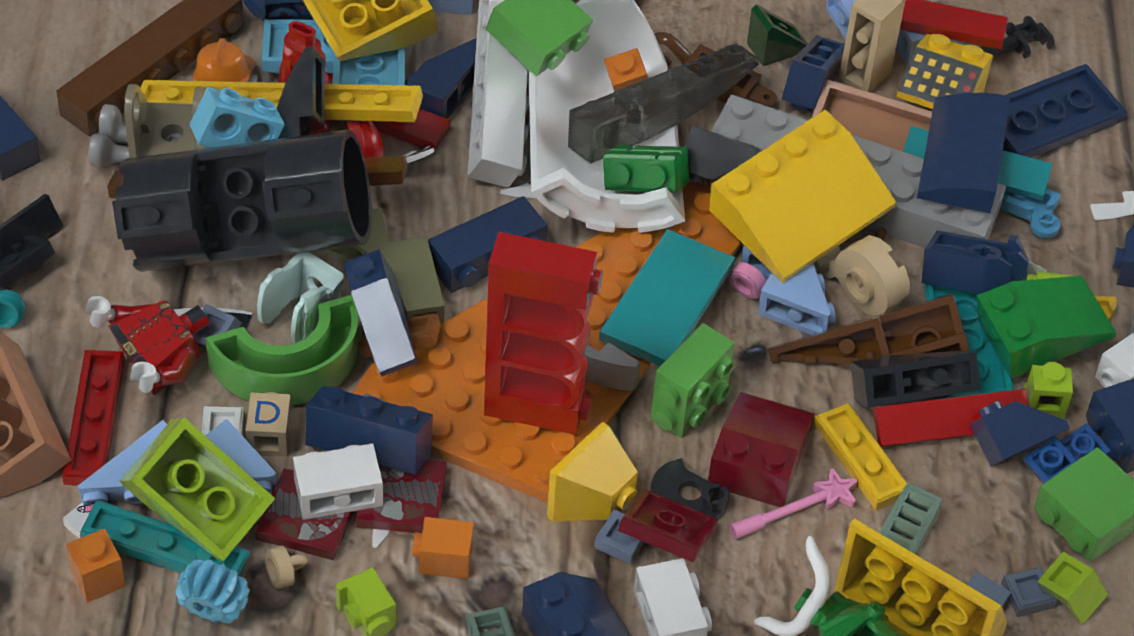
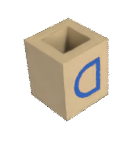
M251 392L245 430L246 440L259 455L287 456L292 421L290 394Z

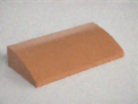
M826 79L812 118L826 110L852 135L903 151L911 126L929 130L932 111Z

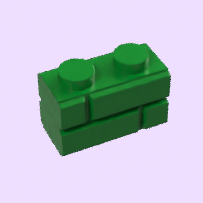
M616 145L604 153L605 190L650 192L667 187L670 192L677 193L689 183L687 147L637 145L633 148L632 145Z

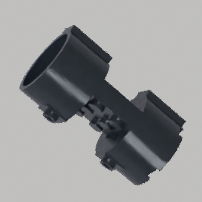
M349 129L127 158L122 161L119 167L120 174L124 175L123 184L121 187H116V200L112 201L118 240L122 239L125 251L133 250L136 257L133 260V266L140 272L364 245L369 239L372 221L371 192L366 162L357 136Z

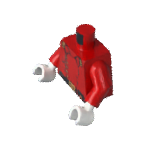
M93 296L88 300L85 308L86 313H91L89 322L93 327H102L105 325L106 320H108L110 331L119 347L133 365L130 381H140L139 389L144 393L151 391L153 395L159 393L167 385L180 384L186 380L193 365L201 355L192 335L210 325L209 320L198 305L178 316L168 301L136 306H110L107 299L101 296Z

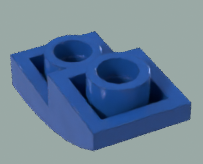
M1086 423L1060 441L1054 436L1025 455L1023 461L1044 484L1098 447L1109 458L1111 450Z

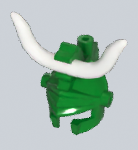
M808 536L806 539V553L815 572L814 590L806 588L794 606L799 611L795 619L790 622H783L767 616L758 617L754 620L755 625L778 636H797L806 631L811 624L819 626L820 636H906L889 624V618L884 614V607L877 602L872 601L870 604H862L850 598L846 599L839 591L834 592L828 598L831 587L830 569L812 536Z

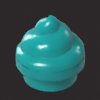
M0 290V328H10L19 324L25 316V301L14 291Z

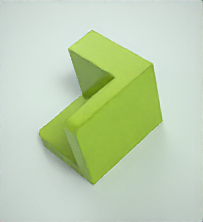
M1064 551L1037 581L1043 591L1066 604L1075 620L1081 624L1086 622L1108 596L1094 569Z

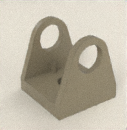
M129 84L125 95V124L129 158L199 149L195 146L197 140L189 124L206 88L196 87L193 104L147 102L138 84ZM171 133H179L182 135V137L175 142H168L164 140V138Z

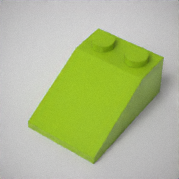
M185 417L171 419L119 480L125 488L149 509L221 562L227 558L275 500L269 492Z

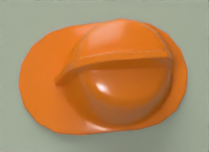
M220 38L218 42L204 46L198 53L193 81L248 82L255 68V60L245 55L238 45L227 42L225 38Z

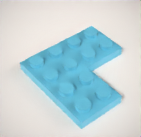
M264 19L262 72L280 74L279 67L282 61L284 37L289 32V23L299 21L316 30V38L321 42V49L326 57L325 72L333 73L332 84L405 85V48L338 61L314 20Z

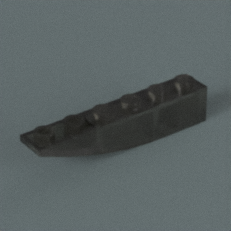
M735 43L569 110L568 148L591 164L603 159L604 153L616 145L634 146L649 140L679 124L721 96L759 65L760 58Z

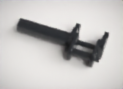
M1025 16L1023 23L1014 25L1012 22L1007 23L1005 33L1008 37L1004 38L1001 50L985 46L980 48L984 52L992 54L993 57L1014 49L1018 54L1022 53L1023 58H1028L1031 55V50L1025 40L1033 37L1035 41H1039L1042 45L1046 44L1047 49L1054 48L1055 40L1041 22L1037 24L1032 17ZM1026 29L1028 34L1023 35L1020 31Z

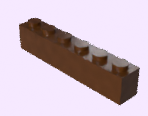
M182 0L56 90L60 116L91 137L99 131V117L104 104L115 105L121 114L125 112V95L129 84H138L141 88L144 80H169L195 61L198 53L204 46L218 42L220 38H226L231 33L237 32L244 25L242 0Z

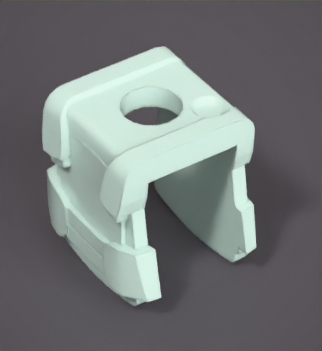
M299 252L288 262V265L282 269H275L261 283L257 301L258 321L269 325L290 301L300 296V301L295 305L293 311L291 341L295 344L307 338L316 329L318 324V304L340 297L343 274L310 252ZM313 277L317 278L323 286L318 288L313 281Z

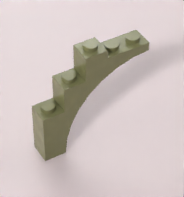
M381 208L372 209L371 231L366 244L320 250L347 262L380 249L395 274L406 318L438 314L440 323H444V303L427 237L405 238L389 242Z

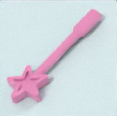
M832 468L829 471L828 481L814 483L813 491L816 492L815 494L763 515L757 513L729 525L730 534L736 540L763 529L767 523L826 500L825 508L827 510H830L838 502L852 508L856 499L851 491L857 486L858 480L856 478L841 479L835 469Z

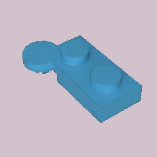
M1046 188L1043 200L1041 201L1005 191L1000 209L1030 221L1031 231L1040 238H1052L1058 234L1060 221L1053 215V212L1059 203L1061 194Z

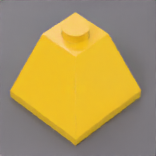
M604 422L596 427L550 470L547 518L552 522L607 520L614 509L617 511L620 509L626 510L636 499L638 493L636 490L638 472L611 428Z

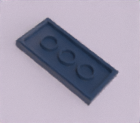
M1084 64L1006 94L1011 97L1003 150L1033 158L1125 120L1128 112L1090 67Z

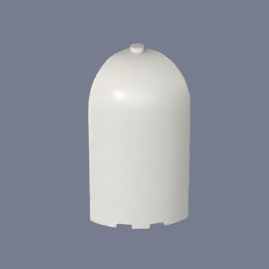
M580 0L576 5L593 19L587 33L589 36L588 42L578 52L571 50L566 54L562 63L554 70L548 68L537 77L529 70L531 193L539 202L564 219L570 216L585 222L586 228L614 233L615 228H638V233L664 229L685 222L683 188L677 193L670 192L667 187L650 192L605 190L603 156L604 153L611 150L614 146L632 145L633 148L637 145L679 147L675 94L671 75L660 45L648 21L634 0ZM638 48L648 75L654 100L620 111L604 59Z

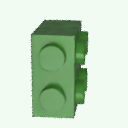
M504 0L493 8L486 30L537 77L548 68L550 70L557 68L571 50L578 52L589 40L587 33L593 19L572 0Z
M702 323L656 370L650 418L659 427L673 432L680 438H683L692 427L697 429L704 422L708 410L715 403L721 404L730 392L729 377L735 361L732 360L735 342Z
M1097 447L1042 484L1033 509L1038 513L1043 522L1051 525L1066 539L1068 545L1074 551L1080 552L1091 562L1134 532V480Z

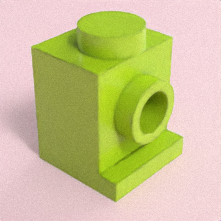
M1048 362L1044 366L1032 365L1028 381L1024 384V389L1027 390L1029 406L1065 419L1073 394L1071 368H1064L1057 362ZM1039 397H1055V404L1038 403Z
M373 567L335 584L336 607L340 613L345 612L352 628L359 627L364 636H385L391 629L396 627V603Z

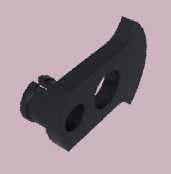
M683 458L672 460L660 467L653 476L650 491L710 515L717 520L726 512L730 498V492L725 486L722 488L719 483H712L687 470L683 464ZM686 486H692L700 491L701 496L695 500H687L679 494V490Z

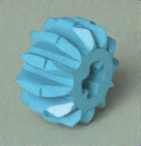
M199 559L193 560L191 564L187 565L185 571L181 573L175 594L178 597V603L188 608L189 613L200 616L201 620L205 618L214 624L219 622L230 624L234 619L238 618L240 612H243L250 590L247 587L248 582L245 578L238 576L236 570L225 567L224 563L221 565L216 564L211 559H207L205 562Z

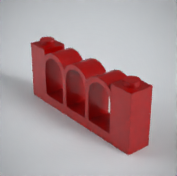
M503 232L498 233L488 267L484 390L485 416L574 435L577 434L580 420H588L592 398L586 397L587 380H584L588 368L587 358L584 353L591 333L587 317L593 296L599 294L603 270L596 269V251Z

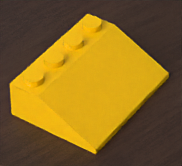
M302 0L338 61L406 48L439 31L434 10L428 0Z
M823 110L712 183L709 211L784 283L896 207V201L851 133L829 112Z
M855 518L849 524L834 592L839 591L846 599L850 598L862 604H870L872 601L881 604L885 609L884 614L889 618V624L906 636H1003L1007 619L1000 604Z

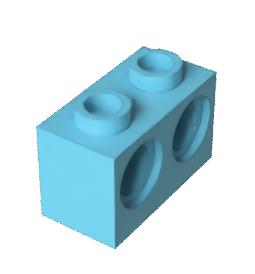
M207 87L189 125L198 144L208 147H219L278 139L285 124L276 106L265 98L251 99L241 96L232 89L223 88L218 90Z

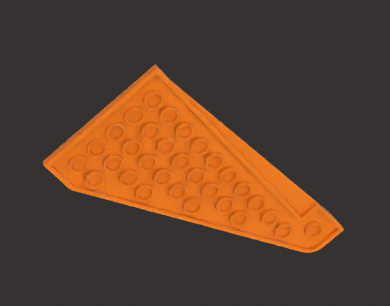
M709 179L707 185L691 180L682 187L685 222L664 229L638 233V228H615L614 233L602 231L576 246V248L596 251V269L603 270L599 294L593 296L587 317L591 328L587 343L589 346L600 351L607 344L599 340L600 330L667 229L731 256H734L740 246H744L709 211L711 184L717 180ZM487 298L442 323L436 345L415 350L418 363L381 377L374 362L352 392L361 396L366 393L388 403L399 406H411L419 411L433 414L431 455L548 503L550 470L602 422L608 425L632 393L630 390L605 387L587 381L586 397L592 398L588 420H580L576 435L485 416ZM625 352L640 362L639 383L653 363Z

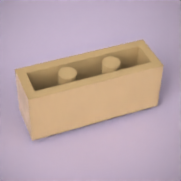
M855 0L852 3L839 80L851 87L871 93L891 73L906 0Z

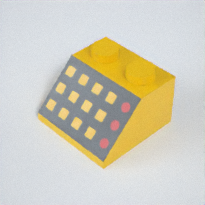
M927 33L914 50L896 97L933 109L934 100L937 97L957 93H983L993 55L984 52L978 46H964L950 41L944 35H931Z

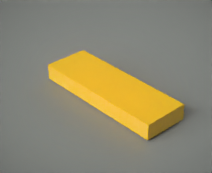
M846 403L815 416L814 426L851 478L858 480L857 486L874 510L877 511L896 503L907 482L851 405Z

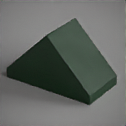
M758 4L751 9L747 45L762 66L794 57L808 44L795 25Z

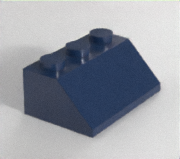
M559 572L523 587L522 615L534 636H630L596 579Z

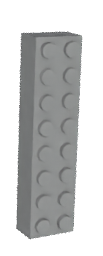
M730 95L712 132L765 149L808 120ZM852 135L896 201V207L865 228L877 231L878 228L883 227L887 231L886 235L924 248L937 230L989 239L999 216L1006 189L1005 185L997 184L991 213L917 199L924 158Z

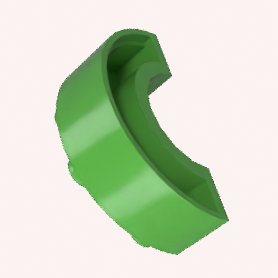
M351 294L318 304V324L316 329L307 338L295 344L283 346L263 344L251 337L244 327L206 337L209 368L223 387L247 401L250 400L251 392H275L278 394H290L291 405L307 403L322 386L338 387L353 370L359 355V314Z

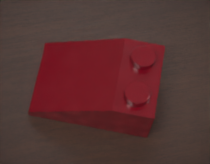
M740 392L722 427L713 451L708 481L719 483L720 487L723 488L725 486L730 493L777 507L784 506L815 413Z

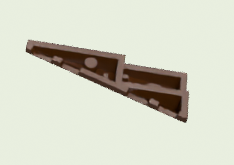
M953 293L768 347L767 349L771 361L838 363L843 365H851L850 361L887 355L970 351Z

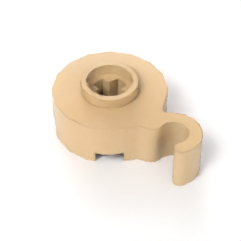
M866 236L842 251L837 246L815 261L817 271L825 278L831 279L836 277L847 297L857 308L866 314L876 316L886 313L900 304L901 300L909 295L910 281L905 266L897 267L892 257L888 254V252L893 250L892 247L878 237Z

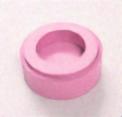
M740 262L729 273V281L739 294L749 299H757L761 295L766 279L754 266Z

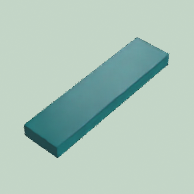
M911 126L903 152L924 158L929 130ZM1003 150L998 183L1005 185V191L1042 201L1053 164Z
M99 500L95 501L80 530V538L105 528L117 552L179 573L184 572L187 565L191 564L193 560L200 559L205 562L207 559H211L216 564L221 565L224 563L225 567L236 570L238 572L237 575L242 576L250 559L249 550L236 546L227 558L221 562L171 524Z

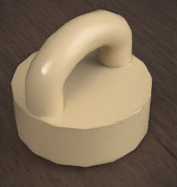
M284 546L268 549L265 553L267 573L271 583L277 589L293 585L294 571L304 567L307 563L305 555L289 556Z

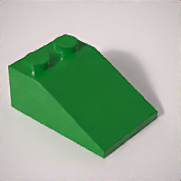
M1082 275L1012 281L977 295L978 322L1010 379L1031 371L1032 365L1044 366L1048 362H1054L1116 337L1114 327Z

